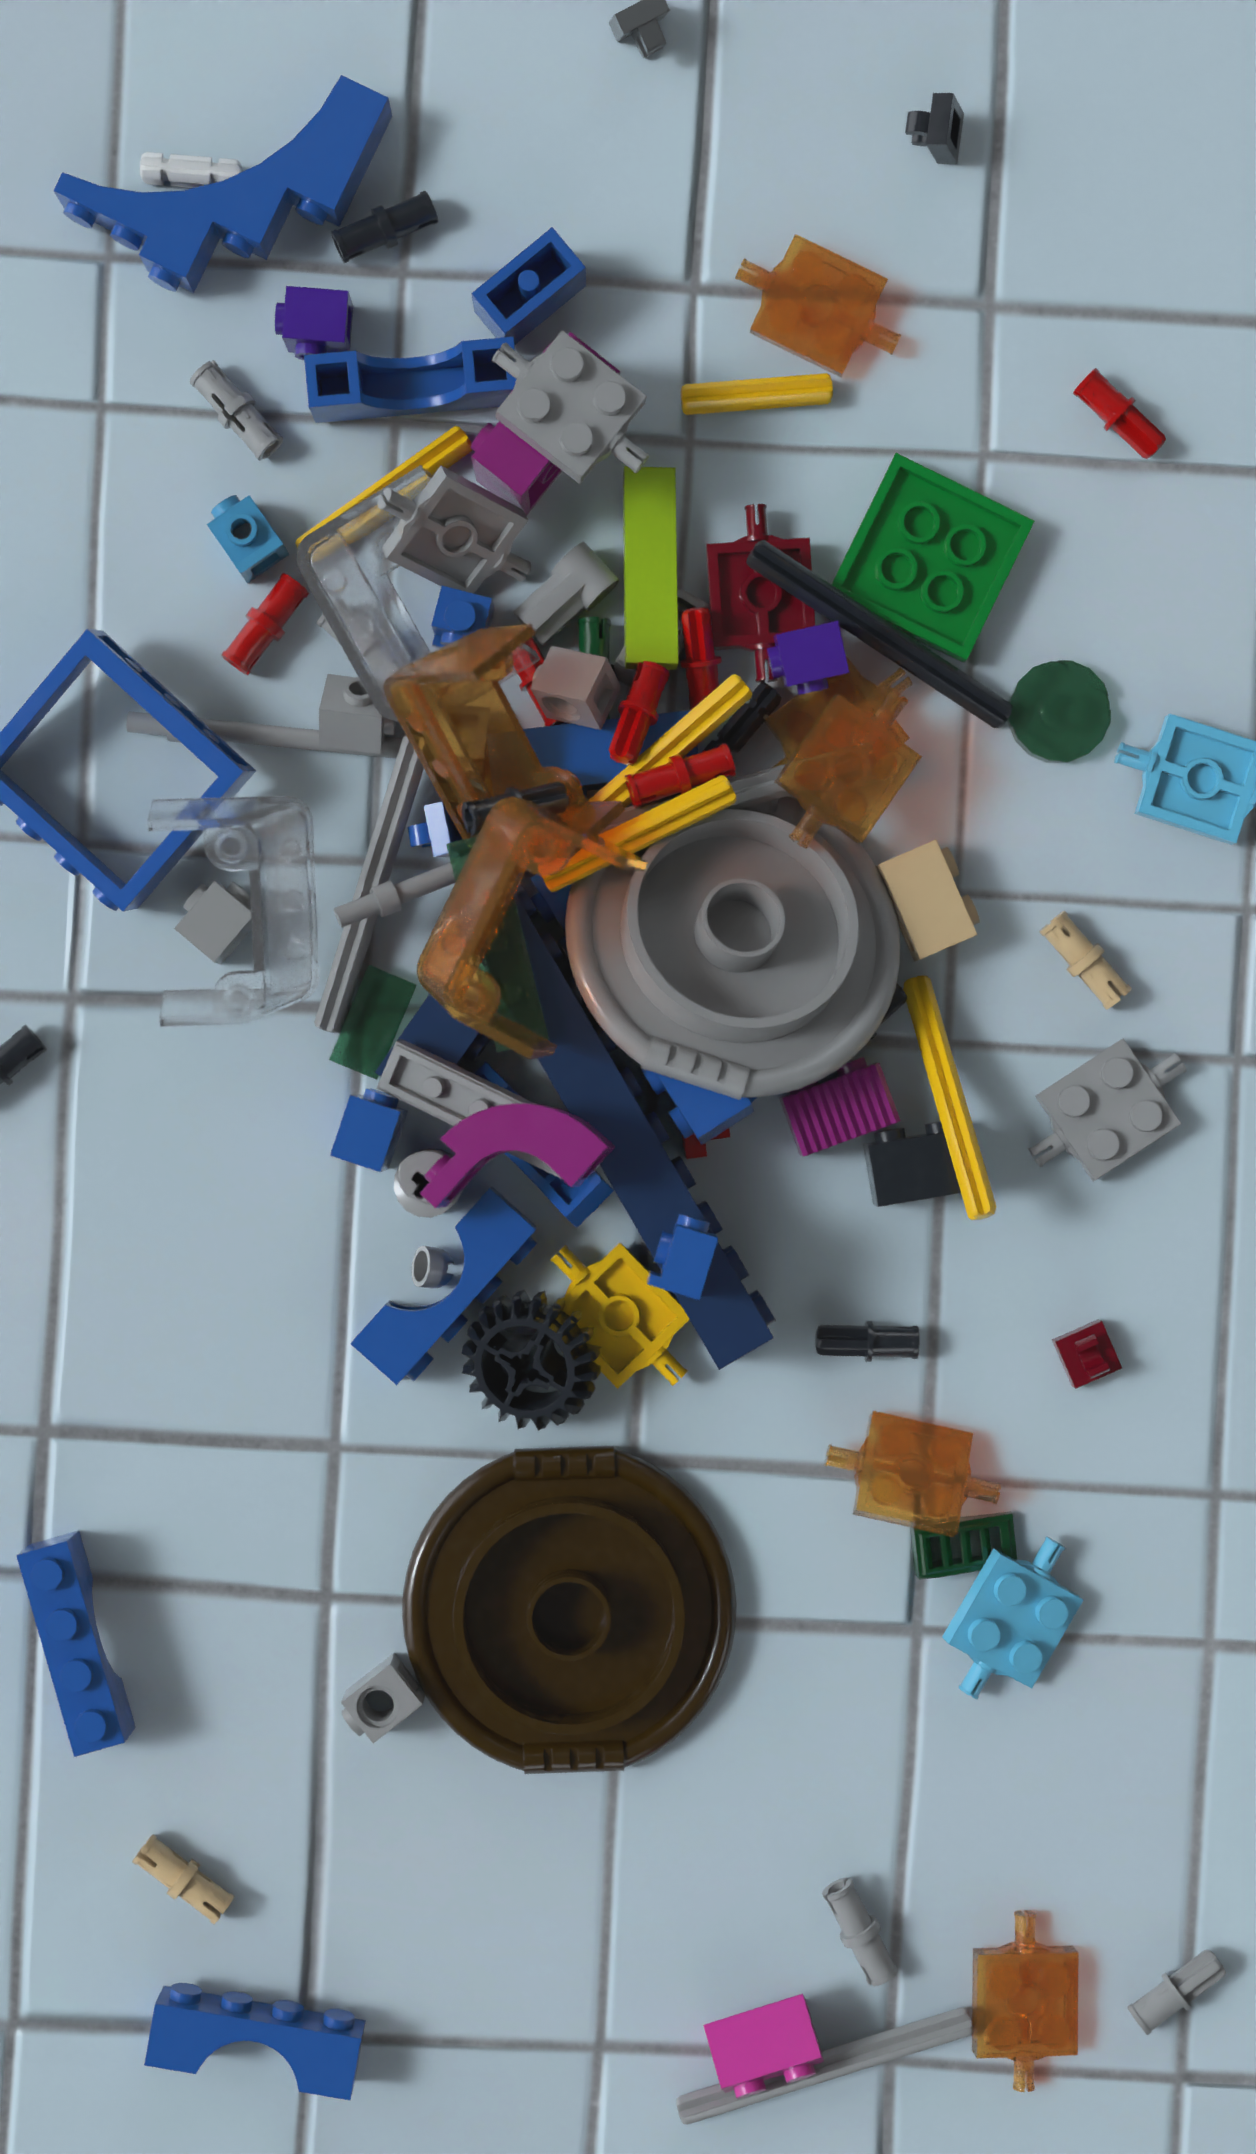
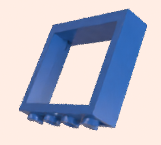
M86 629L0 732V806L5 804L18 816L16 823L27 835L37 841L44 839L56 850L57 853L54 855V858L64 869L76 876H79L81 873L95 886L93 894L96 898L114 911H117L118 908L122 912L138 909L256 772L249 763L103 630ZM91 661L218 776L127 883H124L1 770L4 764Z

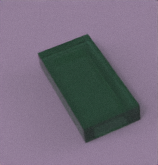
M368 964L328 1059L377 1080L379 1075L375 1071L391 1048L417 985Z

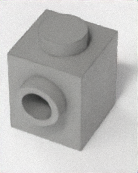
M327 674L319 707V747L381 755L385 735L395 734L398 715V704L389 703V681Z
M214 881L209 888L202 884L191 894L183 906L188 913L174 929L213 962L222 965L261 917L251 909L257 901L240 886L232 882L225 888L222 884Z

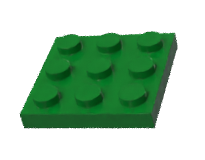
M895 453L831 585L910 637L965 663L1035 521Z

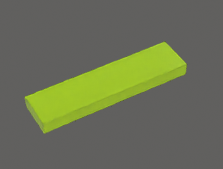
M624 466L625 669H637L639 662L650 661L665 667L667 670H677L675 467H641L635 474L628 466Z

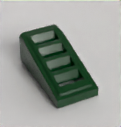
M1012 1512L909 1523L914 1571L919 1580L981 1571L991 1553L989 1528L999 1526L1001 1552L1017 1560ZM979 1530L981 1556H972L969 1531ZM959 1533L961 1558L952 1559L950 1534ZM939 1536L942 1560L932 1561L930 1538Z

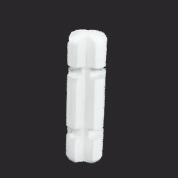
M145 152L142 154L140 161V176L144 183L152 185H164L165 181H169L171 186L196 188L224 181L243 172L241 162L237 159L220 158L218 163L212 162V157L171 154L170 158L166 159L163 157V153Z

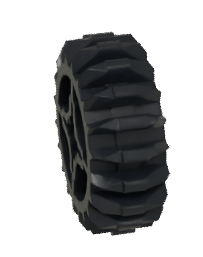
M525 1289L518 1291L512 1297V1300L507 1295H502L493 1303L494 1307L485 1306L478 1314V1321H474L469 1326L466 1335L470 1340L463 1345L461 1354L470 1358L463 1365L462 1373L476 1377L469 1386V1393L483 1392L486 1396L481 1403L482 1409H488L494 1404L500 1409L498 1412V1422L505 1421L511 1414L515 1416L518 1429L525 1428L530 1419H532L538 1431L546 1428L550 1419L558 1426L567 1420L569 1413L572 1415L578 1414L585 1405L584 1399H590L596 1390V1385L592 1381L596 1380L601 1374V1366L593 1362L600 1355L601 1346L586 1343L594 1335V1327L579 1328L577 1323L582 1317L581 1310L574 1311L569 1316L562 1311L565 1307V1298H558L551 1306L547 1303L545 1290L537 1292L531 1301ZM525 1326L537 1329V1331L533 1335H524L517 1331L511 1334L504 1329ZM554 1341L561 1349L564 1357L557 1352ZM535 1346H537V1350L533 1356V1358L535 1359L533 1362V1367L528 1372V1374H526V1370L530 1363L528 1361L530 1358V1352L533 1350ZM501 1365H502L503 1367H505V1369H506V1371H507V1373H508V1376L505 1374V1372H504L503 1369L501 1368ZM530 1385H538L547 1390L552 1386L557 1390L539 1393L526 1390V1388Z

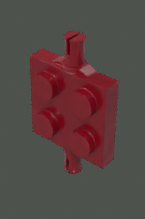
M750 504L744 507L747 536L734 542L706 545L709 605L714 650L743 649L755 652V680L757 683H762L766 680L765 662L767 663L768 683L778 681V678L773 679L767 655V648L775 646L773 636L815 626L814 609L750 568L746 563L747 557L755 544L760 540H765L812 571L810 537L782 539L768 535L766 504L757 505L758 525L755 522V505Z

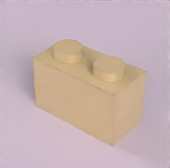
M933 840L877 865L889 890L899 928L914 962L977 935L974 925L980 923L979 916L970 896L967 894L961 897L953 878L959 876V870L948 847L940 849L937 840Z

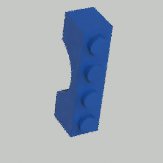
M514 337L461 341L446 351L410 358L374 357L358 351L304 355L310 412L315 423L500 407L514 389L516 378L498 364L492 362V359L505 342L515 350Z
M492 1186L455 1226L464 1251L463 1272L455 1289L440 1301L426 1306H405L388 1301L350 1343L396 1385L405 1376L414 1382L434 1359L427 1352L440 1337L449 1343L468 1321L461 1314L475 1298L481 1304H484L503 1282L496 1275L509 1259L517 1266L537 1244L530 1237L537 1229V1226Z
M80 1531L30 1544L16 1556L73 1755L77 1757L125 1743L136 1726L122 1678L112 1669L100 1640L93 1608V1576Z
M176 1983L171 1987L163 1986L155 2002L144 2066L196 2074L204 2061L217 2049L234 2042L252 2041L273 2048L285 2058L293 2070L299 2092L351 2100L366 2020L357 2019L353 2013L343 2009H328L321 2013L304 2010V2006L295 2001L279 2000L269 2004L253 2001L252 1996L242 1992L230 1991L223 1993L221 1996L204 1993L199 1986L194 1984Z

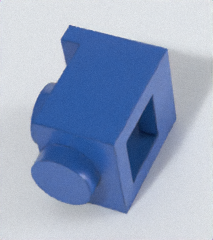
M442 585L431 624L434 632L432 646L482 659L495 611L493 599Z
M679 1213L672 1234L662 1231L653 1261L662 1264L661 1272L657 1273L650 1270L647 1284L700 1300L718 1241L717 1235L708 1232L710 1223Z

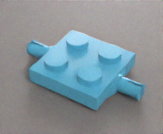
M1168 714L1164 718L1158 740L1150 751H1145L1123 742L1120 743L1117 749L1119 754L1115 755L1114 763L1143 771V788L1134 814L1230 845L1237 843L1244 818L1253 807H1256V741Z
M1046 1536L1032 1563L1025 1560H1015L993 1548L942 1636L949 1645L966 1653L974 1661L963 1682L958 1687L961 1691L972 1696L974 1699H978L992 1673L1009 1676L1031 1689L1033 1688L1083 1602L1079 1595L1060 1585L1050 1574L1063 1550H1065L1063 1545Z

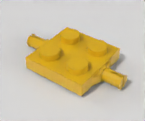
M621 1242L604 1258L587 1267L567 1245H564L559 1252L572 1267L558 1253L550 1259L572 1281L566 1294L562 1297L565 1298V1307L562 1311L570 1316L572 1312L581 1310L582 1317L577 1323L579 1328L594 1327V1335L586 1343L601 1346V1353L593 1362L601 1366V1372L617 1389L636 1371L651 1364L670 1382L671 1386L675 1385L679 1378L666 1364L681 1378L688 1372L667 1351L673 1335L690 1320L679 1301L669 1291L647 1284L649 1270Z

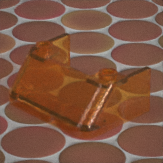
M532 624L478 629L401 667L385 680L383 686L389 705L459 834L474 852L483 857L571 858L625 811L621 801L587 802L582 793V785L572 772L555 766L542 767L498 682L503 680L513 670L512 652L536 634ZM558 781L566 787L570 803L563 813L526 821L525 827L516 829L511 825L482 832L474 836L471 835V832L468 833L462 816V805L465 801H474L504 794L506 789L512 786L518 790H523Z
M509 797L497 802L490 810L417 963V976L422 987L453 1018L528 1059H535L553 1055L557 1045L495 1013L500 1002L498 984L489 973L479 968L525 871L528 870L538 875L555 874L568 864L576 846L623 870L644 871L648 861L527 799Z

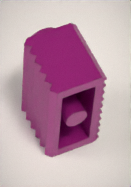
M864 1057L849 1061L836 1070L837 1077L821 1083L817 1081L800 1089L789 1091L790 1094L779 1098L800 1156L810 1155L901 1121L880 1063H873L867 1066Z

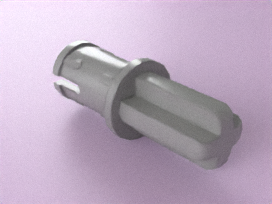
M1209 1949L1204 1950L1171 1976L1164 1973L1162 1975L1164 1981L1134 2004L1127 2006L1128 2010L1148 2036L1152 2033L1153 2029L1184 2007L1188 2011L1191 2008L1189 2002L1224 1977L1225 1969L1213 1952Z

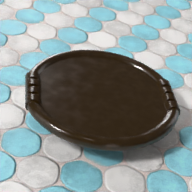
M614 1446L514 1449V1452L502 1456L475 1471L454 1488L433 1512L420 1533L406 1571L402 1598V1621L409 1660L424 1694L439 1716L472 1747L496 1761L524 1771V1774L624 1771L625 1767L638 1763L657 1753L675 1740L706 1707L720 1683L730 1657L736 1628L737 1603L730 1561L716 1528L692 1495L667 1473L639 1457L615 1449Z

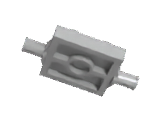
M562 330L545 352L530 362L512 349L506 342L502 344L500 350H497L492 362L498 364L516 378L513 391L496 410V419L580 484L597 463L608 458L611 454L632 469L635 474L646 463L650 455L628 440L625 435L628 424L643 407L647 396Z
M443 466L439 467L423 491L413 500L393 491L391 488L383 490L385 496L380 494L377 504L378 508L400 518L399 524L382 546L386 559L439 586L443 585L470 593H475L481 583L498 570L516 578L518 581L526 579L524 573L529 575L531 562L510 552L513 540L528 522L523 509Z
M1122 1038L1035 1096L1050 1118L1053 1134L1032 1148L1030 1147L1028 1149L1030 1154L1034 1157L1049 1146L1051 1147L1049 1151L1035 1159L1036 1163L1042 1167L1043 1164L1066 1150L1067 1153L1081 1163L1092 1181L1097 1180L1181 1124L1166 1102L1162 1086L1187 1071L1184 1063L1165 1073L1166 1069L1181 1060L1177 1054L1173 1053L1172 1056L1149 1069L1138 1061L1126 1041Z

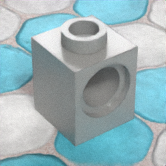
M551 646L543 664L537 667L531 691L546 718L598 730L602 729L621 689V685L607 657Z
M393 1653L346 1690L341 1701L345 1707L342 1710V1715L349 1727L358 1736L365 1733L371 1742L375 1743L421 1707L425 1694L416 1679L397 1655ZM375 1690L384 1691L391 1696L394 1706L387 1711H376L367 1703L366 1695Z

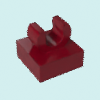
M1099 1319L1052 1339L1071 1386L1075 1389L1122 1369L1105 1326Z

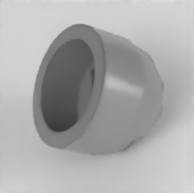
M420 1246L415 1252L412 1261L411 1273L413 1283L417 1287L432 1289L446 1285L453 1277V1274L447 1273L448 1265H454V1260L448 1252L442 1249Z

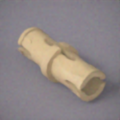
M1063 911L1039 932L1042 936L1046 937L1069 964L1066 970L1072 977L1078 975L1107 1010L1121 1000L1120 996H1126L1132 988L1123 981L1102 956L1104 949L1098 943L1092 945L1067 916V912Z
M154 1834L149 1837L146 1844L142 1846L132 1860V1863L139 1865L169 1888L166 1894L174 1900L178 1896L207 1917L212 1924H215L220 1919V1914L226 1911L235 1897L198 1870L200 1866L198 1862L194 1859L187 1862L158 1840Z

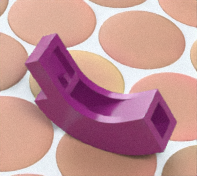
M513 1103L498 1105L468 1116L449 1129L440 1138L456 1154L452 1158L445 1154L435 1162L424 1176L429 1184L421 1191L420 1195L434 1208L447 1207L486 1163L498 1155L511 1151H521L539 1158L569 1186L578 1187L581 1186L616 1146L591 1124L565 1110L538 1104Z

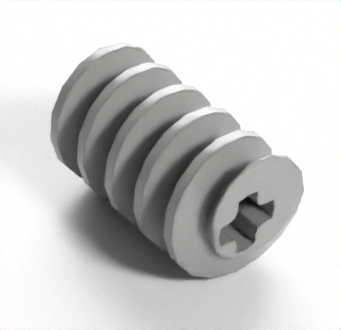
M428 1148L409 1155L399 1164L394 1177V1191L398 1202L406 1211L418 1217L432 1218L445 1213L459 1200L464 1188L447 1207L434 1208L420 1195L422 1191L420 1188L423 1186L424 1181L419 1177V1174L426 1175L428 1170L443 1155L447 1154L452 1158V1154L442 1149Z

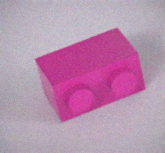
M803 1994L703 2025L720 2087L725 2093L734 2090L736 2099L765 2091L764 2081L784 2075L786 2083L813 2076L816 2074L814 2065L824 2062L808 2005Z

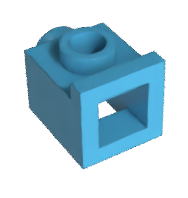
M237 495L230 496L212 509L211 514L215 519L206 525L247 584L290 555L250 495L241 501ZM244 523L251 525L252 531L247 538L237 539L234 537V530Z

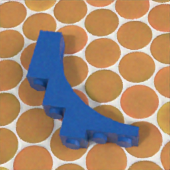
M341 75L321 109L293 140L260 164L221 182L183 191L135 192L99 186L62 172L53 191L64 208V215L75 223L90 229L96 223L112 231L110 236L115 241L135 251H138L142 245L139 257L149 272L148 278L154 283L173 292H176L180 286L194 293L220 238L223 239L221 243L225 248L243 258L249 259L253 253L267 260L293 205L296 206L295 211L300 216L314 224L323 225L326 220L340 227L392 119L389 98Z

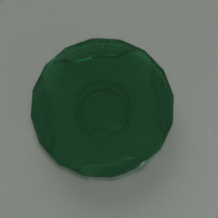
M1072 660L1050 661L1033 667L1016 683L1008 700L1012 704L1013 710L1007 722L1014 740L1028 755L1046 763H1069L1089 754L1103 740L1111 723L1110 702L1107 697L1109 695L1105 684L1090 668Z

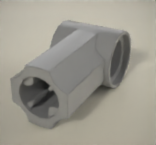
M581 542L571 549L555 565L551 571L552 576L513 611L523 627L527 628L532 637L543 647L583 610L588 612L599 604L619 583L618 577L585 542Z

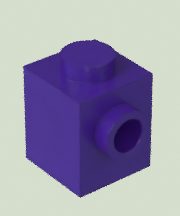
M286 286L285 303L277 302L275 334L282 335L288 352L295 353L296 358L304 360V355L350 351L353 303L349 291Z
M838 621L773 636L775 646L767 648L773 679L782 677L784 687L796 685L798 695L829 688L828 677L849 673Z

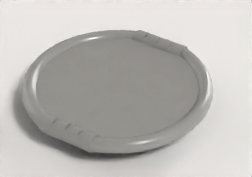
M789 796L738 810H721L572 883L567 900L565 929L570 967L582 998L600 1027L626 1054L641 1064L642 1069L738 1100L744 1097L778 1095L797 1090L817 1082L838 1070L851 1060L876 1032L890 1006L896 988L901 948L899 925L889 890L877 866L859 842L835 819L825 813L824 808Z

